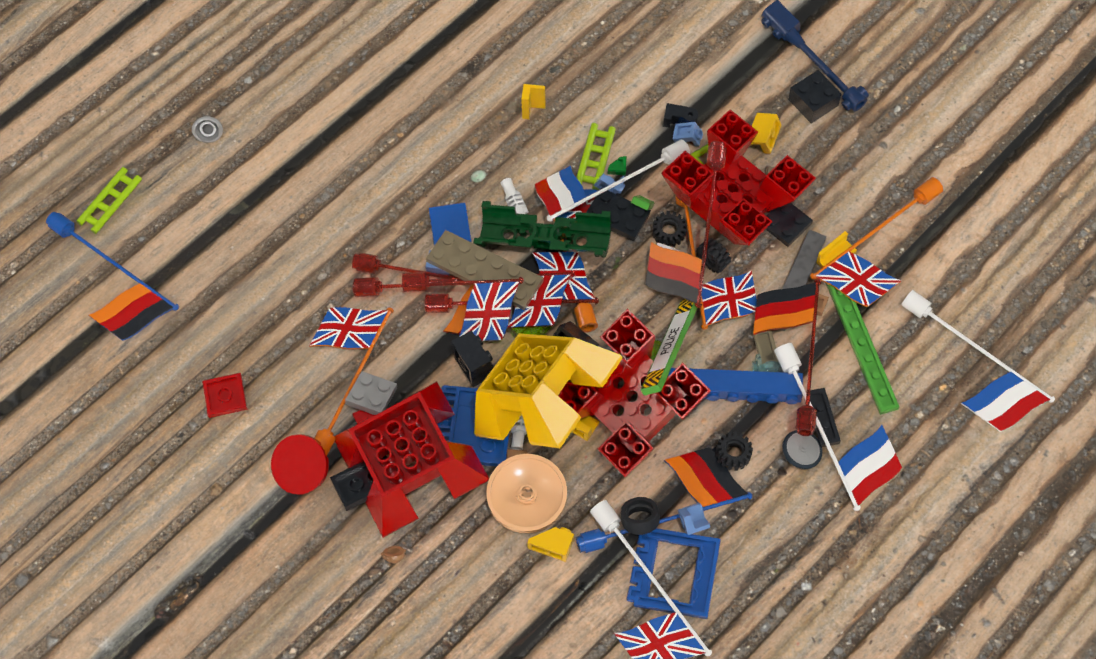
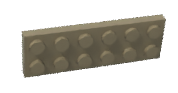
M447 230L444 231L426 257V262L472 285L478 283L520 282L512 305L524 311L544 281L543 277Z

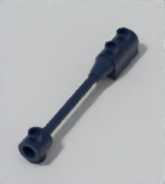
M775 0L765 8L761 15L763 18L761 22L764 27L768 28L771 26L774 29L772 33L777 40L783 38L785 41L801 49L843 92L841 104L845 110L852 109L854 112L860 110L866 104L869 97L865 88L862 86L848 88L805 44L804 39L799 34L801 31L800 22L779 0Z

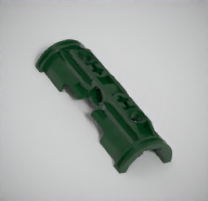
M482 201V230L480 237L474 238L473 241L478 246L485 247L488 243L537 249L594 253L595 257L601 256L602 258L607 256L612 224L610 211H602V214L576 212V219L556 217L553 225L537 223V215L517 214L515 207L491 205V201ZM507 232L514 233L511 239L504 238ZM581 238L587 240L586 244L582 246L578 245L577 241Z

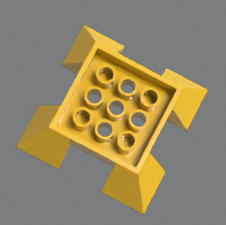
M519 333L476 391L474 434L477 437L504 440L522 415L530 444L560 449L581 419V416L558 396L560 391L569 380L575 385L603 387L623 357L620 354L573 337Z

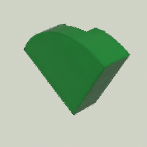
M627 156L619 157L608 167V174L626 175Z

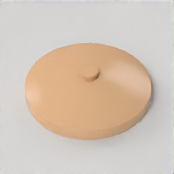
M520 454L504 460L492 472L487 484V502L492 515L501 525L519 533H534L548 528L561 516L567 501V486L563 474L553 462L539 455Z

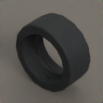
M635 497L626 501L621 507V522L623 528L629 533L644 535L652 532L659 525V508L657 503L650 498ZM639 511L651 514L650 517L643 520L629 518L631 514Z

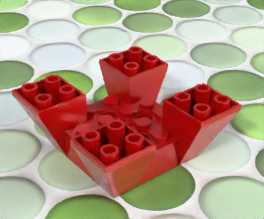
M730 109L707 130L710 160L705 165L701 164L687 151H684L661 174L676 197L733 244L749 246L773 222L764 214L794 202L816 180V177L788 155L767 175L743 157L757 136L758 131Z
M628 308L600 336L615 353L623 357L603 387L575 385L569 380L558 395L581 416V419L595 415L613 433L598 450L624 477H627L654 449L650 440L676 414L681 419H684L711 392L682 362L667 377L660 392L643 395L641 388L653 363L651 356L655 335ZM624 380V386L618 389V383ZM638 394L637 400L631 402L632 395ZM651 407V413L645 416V409ZM620 408H624L623 414L617 416V411Z
M437 381L406 397L392 407L334 436L335 443L347 467L350 468L364 461L373 478L366 505L383 538L419 519L407 494L435 478L442 476L454 499L489 481V477L472 446L445 440L438 423L455 414ZM394 429H399L396 433L392 434ZM425 436L423 440L418 441L419 437ZM407 445L406 449L400 450L402 446ZM385 455H389L387 459L382 460ZM416 462L413 467H409L410 463Z

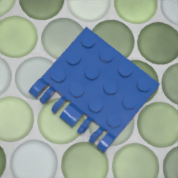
M442 386L441 389L450 405L454 404L452 410L455 414L438 423L445 440L472 446L482 465L498 466L506 460L510 432L504 440L477 437L474 434L476 391L478 388Z

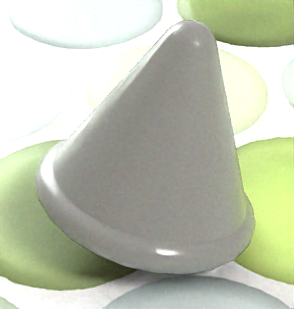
M209 115L198 118L192 125V134L197 140L204 143L217 141L223 133L220 121Z

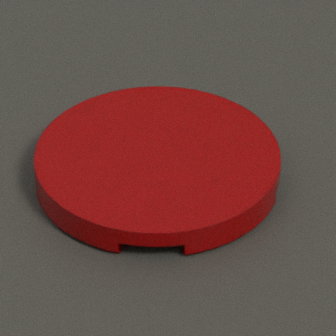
M304 434L291 435L283 439L276 446L271 458V471L276 483L283 490L292 494H307L321 486L329 469V460L321 443L314 437Z

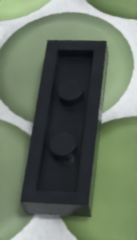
M825 388L806 391L830 446L840 444V436ZM811 414L820 447H827Z

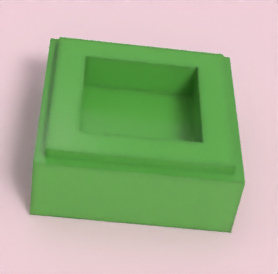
M641 195L634 196L631 203L645 210L652 209L655 204L654 201Z

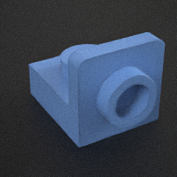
M696 122L675 124L674 142L682 139L685 142L692 141L695 146H700L703 132Z
M603 173L597 179L594 186L601 189L616 181L611 176ZM622 182L608 191L620 194L625 184Z

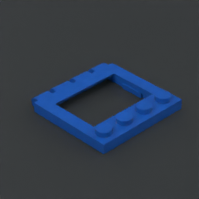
M658 528L650 533L639 535L637 545L644 546V548L637 547L636 554L651 574H653L659 541L699 548L689 604L679 602V600H671L682 615L708 619L721 539L694 534L688 535L687 533ZM634 558V564L639 565V563ZM633 566L630 583L637 586H629L627 601L633 602L634 607L675 613L665 598L648 597L651 579L642 567Z

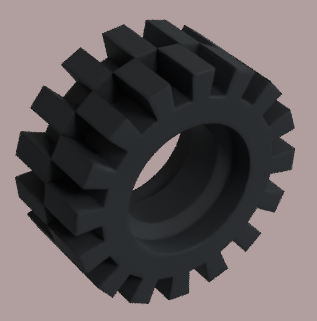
M667 211L666 215L662 212L660 216L656 217V220L653 222L652 233L657 243L660 241L661 244L665 243L667 246L672 244V247H675L676 243L680 245L681 240L684 241L687 224L684 218L681 219L682 215L676 216V212L673 211V214H670V211ZM665 225H673L677 231L673 234H667L663 232L662 228Z
M707 238L696 249L697 256L703 260V265L708 266V269H712L714 273H721L731 263L729 252H726L727 249L723 248L721 243L718 244L715 239Z
M728 432L726 436H721L716 447L715 457L718 458L717 462L719 464L722 462L723 468L727 465L729 466L728 470L734 467V471H738L739 467L743 469L745 465L749 464L753 447L752 443L748 442L749 438L747 436L743 438L744 434L742 433L737 436V432H733V435ZM729 446L738 447L741 450V455L737 457L731 456L727 453V448Z

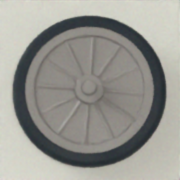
M794 430L784 438L782 445L783 453L787 461L793 466L800 469H811L821 461L823 450L820 447L818 438L806 430Z

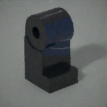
M667 103L663 127L670 128V124L697 123L698 112L691 107Z

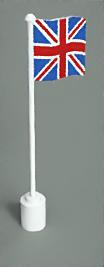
M607 500L599 502L591 509L590 513L604 532L615 531L675 611V613L654 618L631 630L614 633L632 659H687L702 654L710 656L712 650L706 647L617 529L621 521L619 516Z

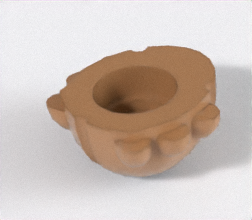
M391 546L386 548L381 553V556L387 562L395 564L402 561L406 549L400 546Z

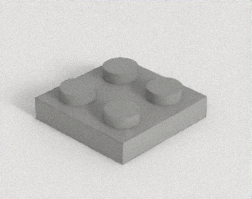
M361 371L345 399V405L377 415L387 408L397 389V383Z

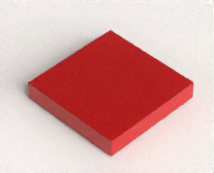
M241 373L202 381L209 418L248 410Z

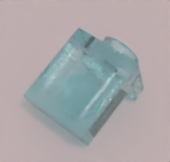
M756 354L755 361H752L753 371L782 372L779 362L768 361L762 364L760 354Z

